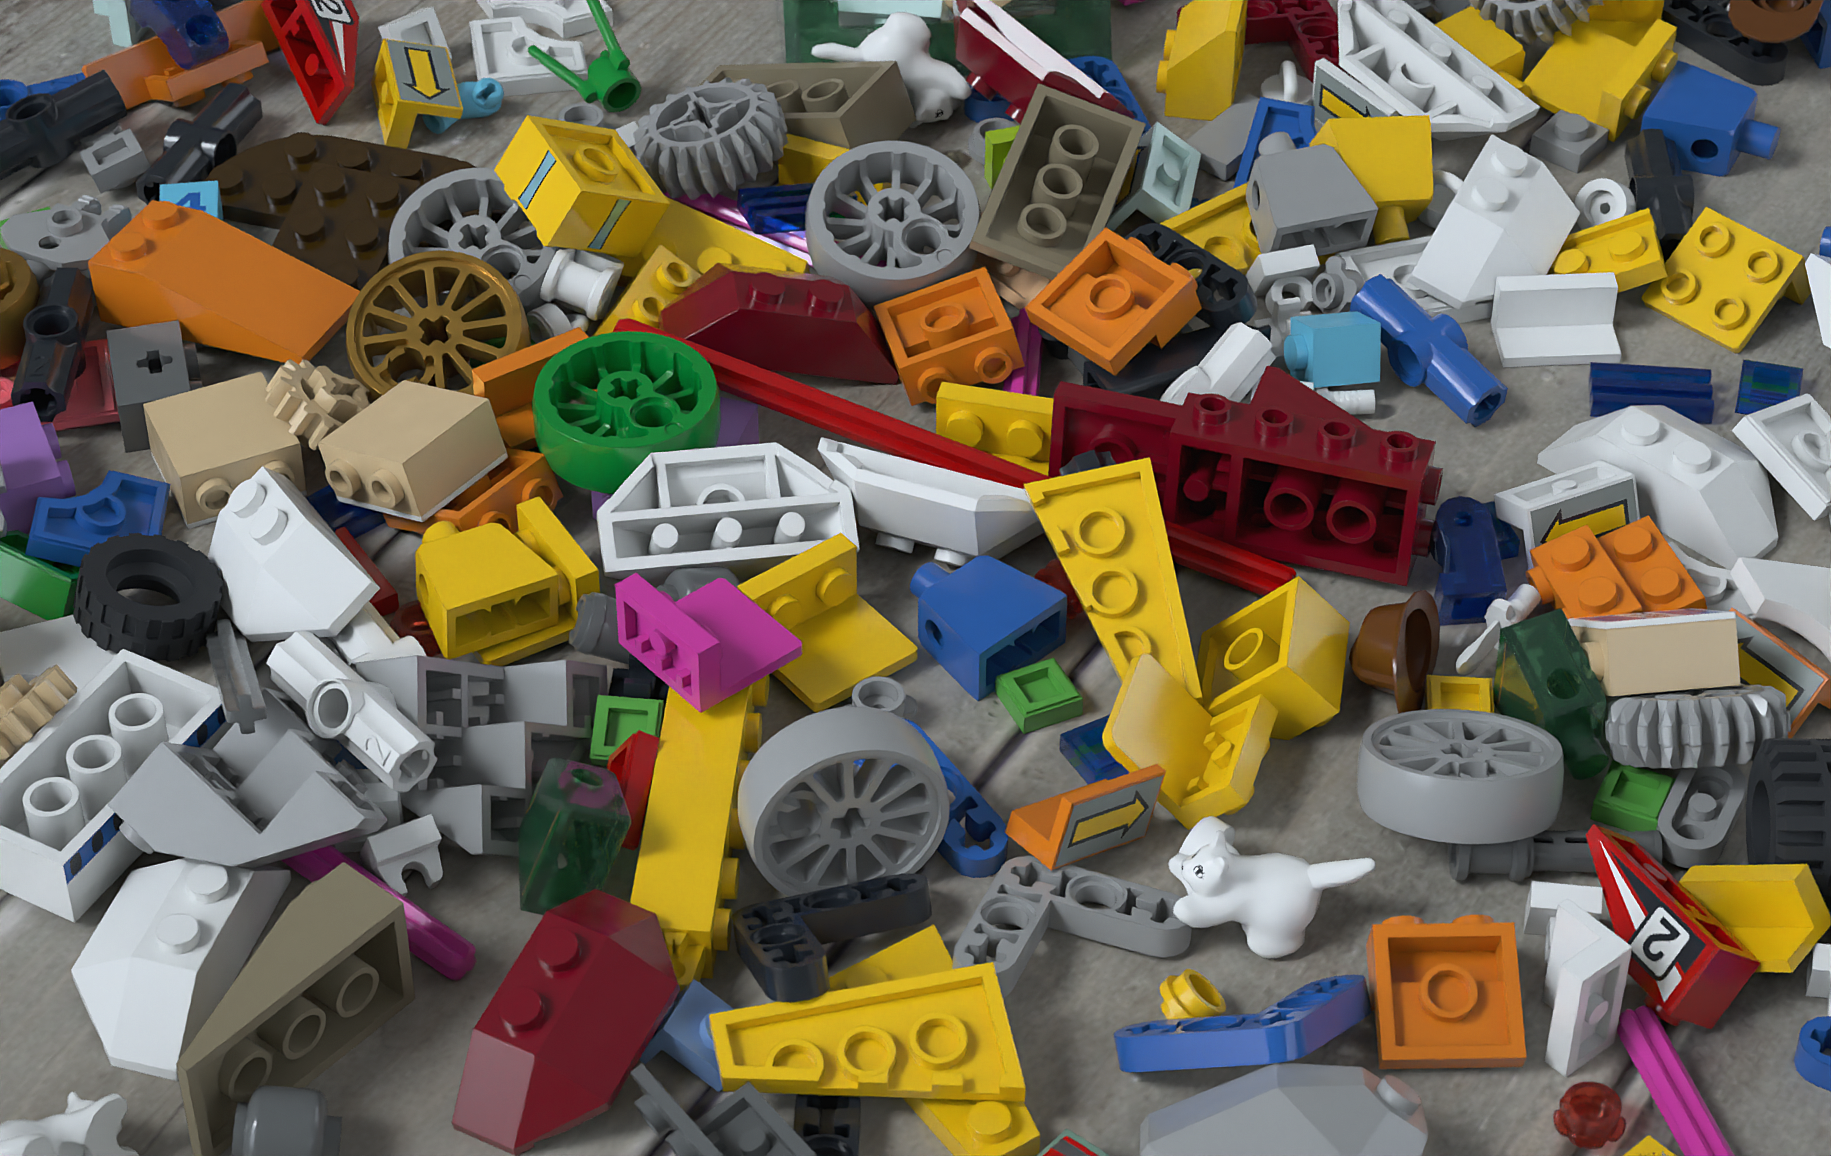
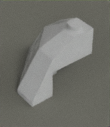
M420 655L356 662V673L366 682L380 683L388 687L394 695L397 710L435 743L433 751L438 760L427 779L413 785L408 792H400L401 804L419 817L432 814L437 829L471 854L526 857L538 839L534 831L536 825L544 813L548 811V807L549 811L558 809L560 798L562 802L579 776L575 769L576 764L584 752L591 749L598 695L608 696L607 665L559 660L502 667ZM542 774H543L542 781H541L539 790H538V792H537L536 798H535V800H534V802H533V804H532V806H531L529 812H528L527 815L525 816V813H526V811H527V809H528V806H529V804H530V802H531V799H532V797H533V795H534V792H535V790H536V788H537V785H538V783H539V781H540V779H541V776H542Z
M264 688L262 691L267 709V719L254 721V733L241 734L239 724L234 723L213 749L161 742L107 804L124 821L119 826L122 834L136 847L146 853L152 854L155 850L156 852L245 868L260 867L379 831L387 819L381 809L363 795L368 789L354 766L344 759L341 763L337 764L334 758L342 750L339 742L336 739L322 738L314 734L308 725L306 711L285 692Z
M1274 1063L1148 1114L1140 1125V1156H1421L1428 1132L1421 1098L1410 1086L1394 1076L1386 1075L1381 1080L1363 1067Z

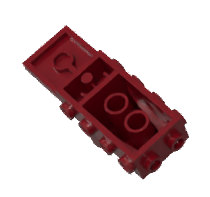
M1266 366L1250 404L1231 401L1219 394L1200 395L1188 392L1183 405L1063 381H1060L1053 398L1048 476L1052 478L1059 477L1060 468L1066 466L1074 456L1090 450L1097 452L1110 451L1116 464L1150 457L1164 520L1265 558L1406 587L1417 557L1428 558L1430 554L1431 534L1435 520L1425 519L1427 504L1435 506L1442 483L1443 468L1433 466L1436 441L1417 438L1405 431L1387 432L1373 429L1280 368Z

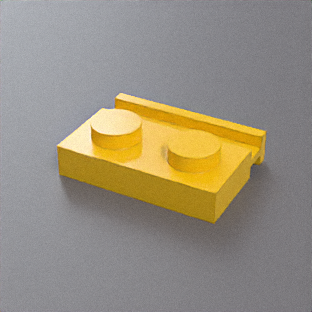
M1647 208L1569 234L1546 275L1614 272L1618 285L1617 293L1667 277L1661 246L1656 233L1657 229L1650 209Z

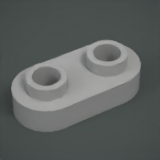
M1732 764L1724 765L1723 767H1689L1680 770L1659 814L1656 830L1661 835L1663 858L1672 864L1685 868H1691V866L1711 865L1720 858L1742 811L1747 789L1745 775L1737 766Z

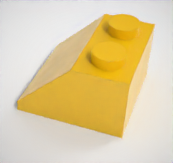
M1193 0L1181 9L1177 30L1167 29L1163 60L1159 61L1156 93L1165 94L1164 116L1212 121L1234 104L1243 63L1247 0Z
M1301 577L1294 578L1202 632L1196 667L1204 703L1202 707L1212 717H1215L1262 694L1278 710L1270 738L1291 740L1312 727L1325 725L1335 714L1340 712L1350 622Z

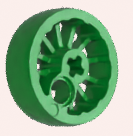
M636 331L612 332L592 336L571 344L554 355L542 368L535 383L532 410L534 434L540 453L545 455L550 468L557 475L581 488L600 493L614 494L650 453L715 448L717 445L721 427L720 393L714 372L710 364L699 352L676 339L659 334Z

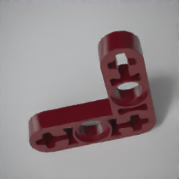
M1247 0L1244 45L1287 41L1306 78L1310 82L1314 83L1315 62L1322 58H1325L1354 79L1351 74L1339 66L1338 17L1328 0ZM1180 7V8L1178 9V11H1177L1176 30H1177V25H1178V21H1179L1181 9H1182L1183 7Z

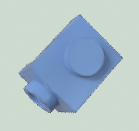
M693 979L677 995L639 1060L646 1065L662 1049L716 1091L720 1092L723 1088L710 1031L709 1014L735 1009Z

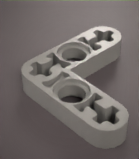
M1019 856L1008 860L994 878L955 945L952 969L986 963L987 955L995 958V961L990 962L994 963L1003 998L1015 987L1047 928L1149 956L1172 957L1183 953L1189 947L1192 927L1180 921L1173 913V907L1182 898L1181 896L1071 865H1065L1051 871L1034 856ZM1097 903L1110 908L1098 910L1087 908L1080 904ZM1011 924L1022 929L1008 931L995 928L992 925Z

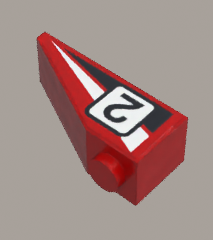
M264 0L261 4L263 11L317 124L326 125L354 88L359 15L351 0Z
M1593 824L1586 834L1587 842L1601 888H1603V895L1615 934L1632 946L1628 974L1647 993L1643 999L1644 1004L1651 1008L1658 1017L1672 1025L1678 1026L1683 1020L1712 1029L1761 962L1635 839Z

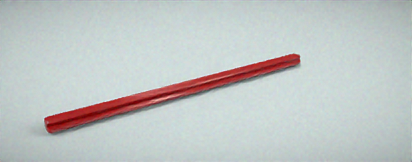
M630 318L619 319L614 327L613 332H648L681 341L699 352L710 364L719 390L887 454L1024 489L1023 484L1052 478ZM1164 520L1172 560L1177 564L1262 596L1271 593L1296 578V571L1291 567Z

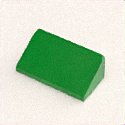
M19 530L7 531L6 537L0 538V598L47 621L74 615L75 608H73L80 567L25 555L29 535Z

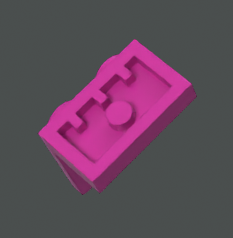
M637 573L615 584L619 644L700 713L802 655L801 640L724 578H717L676 602L668 593L658 591Z

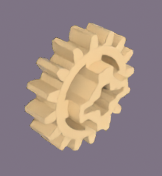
M291 359L287 360L284 366L280 365L265 388L269 392L265 401L276 407L273 413L274 417L289 422L291 425L289 432L297 436L302 446L305 448L310 447L313 450L319 449L317 444L319 441L371 404L367 397L370 391L358 380L335 374L324 365L315 368L308 360L304 359L299 365Z
M57 664L52 668L46 669L39 677L36 676L29 683L18 673L0 687V768L77 693L78 687Z

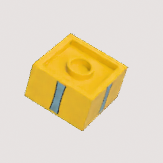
M527 115L494 169L504 184L505 192L511 200H515L537 230L536 235L546 247L555 246L606 253L612 256L637 257L670 205V202L614 129Z

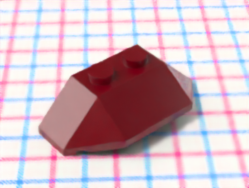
M953 0L956 59L971 72L965 81L989 101L997 93L1008 101L1011 105L1005 113L1019 125L1022 123L1038 83L1126 117L1135 118L1118 99L993 1Z
M718 262L663 308L658 318L659 329L766 370L894 385L897 384L899 378L880 324L848 284L831 276Z
M597 889L545 912L473 1028L451 1122L455 1130L514 1156H518L534 1148L535 1142L561 1134L611 1108L630 1076V1072L636 1066L680 991L656 913Z

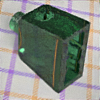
M1562 608L1501 628L1493 686V703L1501 715L1531 723L1553 735L1561 744L1564 763L1574 779L1583 780L1595 776L1609 762V758L1600 744L1607 702L1605 693L1594 671L1591 670L1590 663Z
M558 757L547 761L520 824L518 833L520 910L544 915L546 911L594 889L602 890L631 825V817L615 773L608 769ZM560 853L567 862V866L563 868L558 867L557 859Z

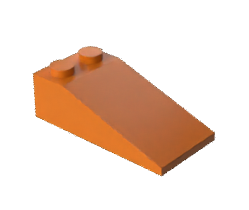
M152 200L88 261L99 316L103 322L125 327H136L179 320L182 340L283 363L291 359L298 365L303 359L310 361L348 321L352 305L360 292L202 210L179 206L169 201Z

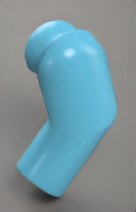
M482 78L478 82H462L457 84L463 106L461 119L488 117L497 112L501 107L504 90L502 85L495 79ZM423 114L425 125L436 134L443 133L458 120L457 118Z

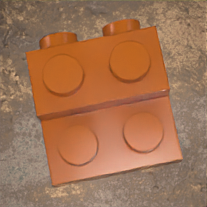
M1105 227L1025 307L1031 323L1111 374L1116 375L1148 342L1162 349L1202 307L1196 293L1198 284L1183 266L1177 263H1172L1169 266L1154 257L1148 247L1134 237H1129L1126 240Z
M985 267L873 306L911 406L925 401L936 404V396L941 382L968 386L981 381L995 384L1004 381L1011 374L1012 370L1025 366L1014 328Z
M506 448L507 459L424 522L383 513L388 527L413 531L424 535L433 524L441 521L452 522L460 532L488 523H497L514 534L519 530L517 504L540 496L553 512L557 501L563 495L554 472L543 453Z
M1649 515L1599 538H1596L1589 526L1585 525L1529 550L1534 568L1525 572L1529 585L1536 588L1541 597L1539 604L1543 606L1550 602L1555 612H1552V617L1558 633L1561 613H1563L1565 619L1691 608L1707 609L1704 595Z
M1475 914L1458 917L1452 923L1424 924L1423 919L1419 917L1405 915L1388 918L1381 924H1372L1366 943L1370 1004L1371 1010L1375 1011L1379 1069L1523 1067L1527 1056L1514 922L1494 923V919L1490 916Z

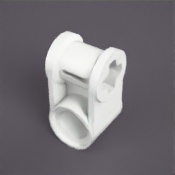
M559 249L546 272L540 298L548 302L556 301L562 306L587 315L588 318L595 321L604 319L624 263L605 253L577 249Z

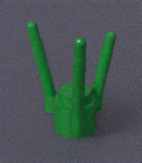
M586 0L608 49L603 50L600 53V57L590 64L587 71L588 80L584 81L535 45L528 47V53L539 61L540 64L576 89L586 103L590 104L599 100L608 112H621L630 108L638 100L642 87L629 68L630 60L622 51L600 0Z

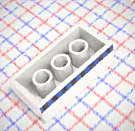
M122 649L0 768V889L75 923L144 852L122 834L119 826L124 821L107 804L161 742L213 749L234 725V723H227L218 688Z

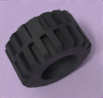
M1765 739L1754 758L1748 781L1746 800L1748 865L1808 864L1829 912H1831V739Z

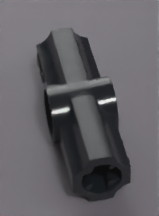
M104 69L53 95L48 93L32 94L20 99L8 108L5 114L6 119L0 121V180L28 166L45 168L55 165L66 159L73 152L75 142L128 116L127 108L120 93Z
M230 82L224 90L219 91L192 121L176 119L172 122L164 139L163 153L136 182L138 199L147 205L152 200L159 201L161 184L204 182L215 167L237 155L238 144L263 117L261 101L250 93L247 86Z
M1643 129L1638 136L1626 142L1624 157L1630 181L1629 190L1636 201V212L1647 208L1650 209L1656 225V233L1665 264L1693 225L1694 185L1691 175H1682L1675 141L1668 139L1662 129Z
M57 267L55 274L44 279L36 308L27 313L23 320L26 343L11 391V400L13 406L33 402L40 422H53L54 417L58 413L66 411L74 380L82 375L86 369L84 343L96 298L91 278L83 275L78 268Z

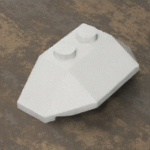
M1338 0L1339 66L1401 115H1429L1432 137L1439 141L1506 132L1536 116L1540 106L1403 0Z
M1491 134L1407 282L1458 310L1475 306L1477 301L1494 300L1497 277L1546 275L1580 212L1542 161L1525 153L1519 147Z
M1664 405L1630 406L1577 424L1538 454L1537 463L1555 474L1599 460L1635 474L1640 519L1649 515L1660 532L1728 570H1732L1739 557L1762 559L1777 545L1778 532L1767 469L1750 451Z
M823 437L820 439L818 451L834 480L836 479L851 488L855 518L860 526L878 533L875 542L877 545L912 554L914 543L937 549L935 560L962 567L977 556L988 555L998 560L1045 532L1025 493V489Z
M776 442L650 453L613 496L600 507L596 514L604 576L624 580L637 573L654 588L663 585L666 577L675 569L686 567H725L733 571L738 577L739 582H746L839 533H842L857 546V553L860 549L851 488L836 479L833 481L814 465Z
M262 466L251 479L242 482L235 488L228 504L219 512L207 560L211 564L216 565L219 570L218 577L223 580L220 605L241 633L251 642L287 640L295 631L314 633L318 637L336 636L380 589L297 487L280 473Z
M186 857L130 872L71 969L75 985L91 1021L103 1042L104 1050L112 1066L174 1081L179 1080L176 1063L232 986L291 881L290 870L269 865L256 868L233 867Z

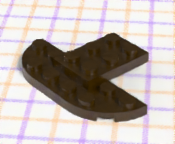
M297 132L288 137L261 143L235 155L223 164L215 167L204 182L218 181L224 220L279 230L272 244L273 247L361 291L375 274L390 265L388 257L390 230L394 218L404 202L421 186L441 175L461 169L478 167L469 162L442 155L337 136ZM479 210L464 212L461 215L463 218L479 215ZM494 210L491 219L497 224L506 211ZM447 219L437 226L449 232L453 223ZM422 241L418 246L438 248L427 241Z

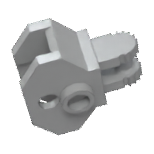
M82 195L70 207L57 203L50 210L13 215L0 227V231L8 250L19 254L27 261L36 277L41 292L44 279L55 274L57 267L78 268L83 275L91 278L88 261L132 220L133 214L130 212L131 209L123 205L113 204L112 207H109V210H106L100 216L102 212L100 200L89 195Z

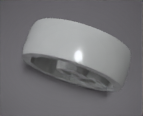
M879 141L855 147L828 164L817 178L810 193L806 208V245L812 264L818 275L831 276L848 284L866 308L874 310L873 306L968 273L978 254V251L969 248L981 218L978 197L973 184L965 172L949 157L930 147L906 141ZM878 183L892 184L891 188L879 192L873 186V184ZM905 183L917 186L918 188L911 194L906 190L900 189V185ZM858 191L867 206L847 195ZM934 195L938 196L941 200H943L939 203L922 209L924 205L928 202V200ZM831 212H836L847 219L830 218L828 216ZM953 218L959 221L958 225L943 224V222ZM835 239L845 240L837 244L835 243ZM924 246L935 250V252L930 254H917V252H923ZM881 260L887 262L886 267H877V264Z
M468 168L449 172L417 189L401 206L392 223L388 247L389 264L401 258L426 251L461 252L485 261L498 270L505 278H511L510 272L516 273L515 277L507 281L520 298L525 315L544 304L554 302H548L540 298L541 287L553 257L559 249L565 250L567 248L543 246L536 235L537 230L533 225L515 232L524 221L530 222V220L518 203L509 198L504 190L503 182L494 171L495 168ZM479 210V215L464 218L461 215L464 212ZM494 210L506 211L497 224L491 219ZM447 219L453 223L449 232L437 225ZM422 241H427L438 248L418 246ZM542 244V250H529ZM450 291L438 294L439 306L445 303ZM427 294L414 299L421 308L428 306ZM467 295L462 307L475 298ZM494 309L479 320L498 318L501 316L498 314L497 310Z
M859 706L833 708L817 712L793 722L772 736L748 763L740 781L737 802L739 825L753 862L772 886L788 896L889 875L914 874L929 860L938 848L947 829L950 810L945 778L930 745L918 730L909 722L891 712ZM858 759H866L861 768L853 763Z
M1429 709L1388 716L1370 725L1363 734L1358 754L1357 792L1360 807L1372 820L1399 833L1426 840L1458 844H1493L1516 841L1539 834L1552 826L1556 821L1562 802L1564 758L1561 744L1553 735L1531 723L1483 711Z

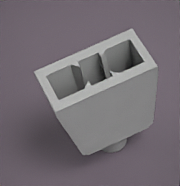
M1275 132L1265 137L1259 144L1258 151L1261 156L1254 161L1246 189V201L1261 254L1314 244L1317 256L1366 247L1378 207L1335 149L1326 144L1296 149L1290 135L1286 132Z

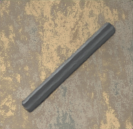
M229 619L217 620V631L206 633L205 641L227 723H238L241 734H251L255 732L254 721L267 719L265 702L245 636L240 630H232Z

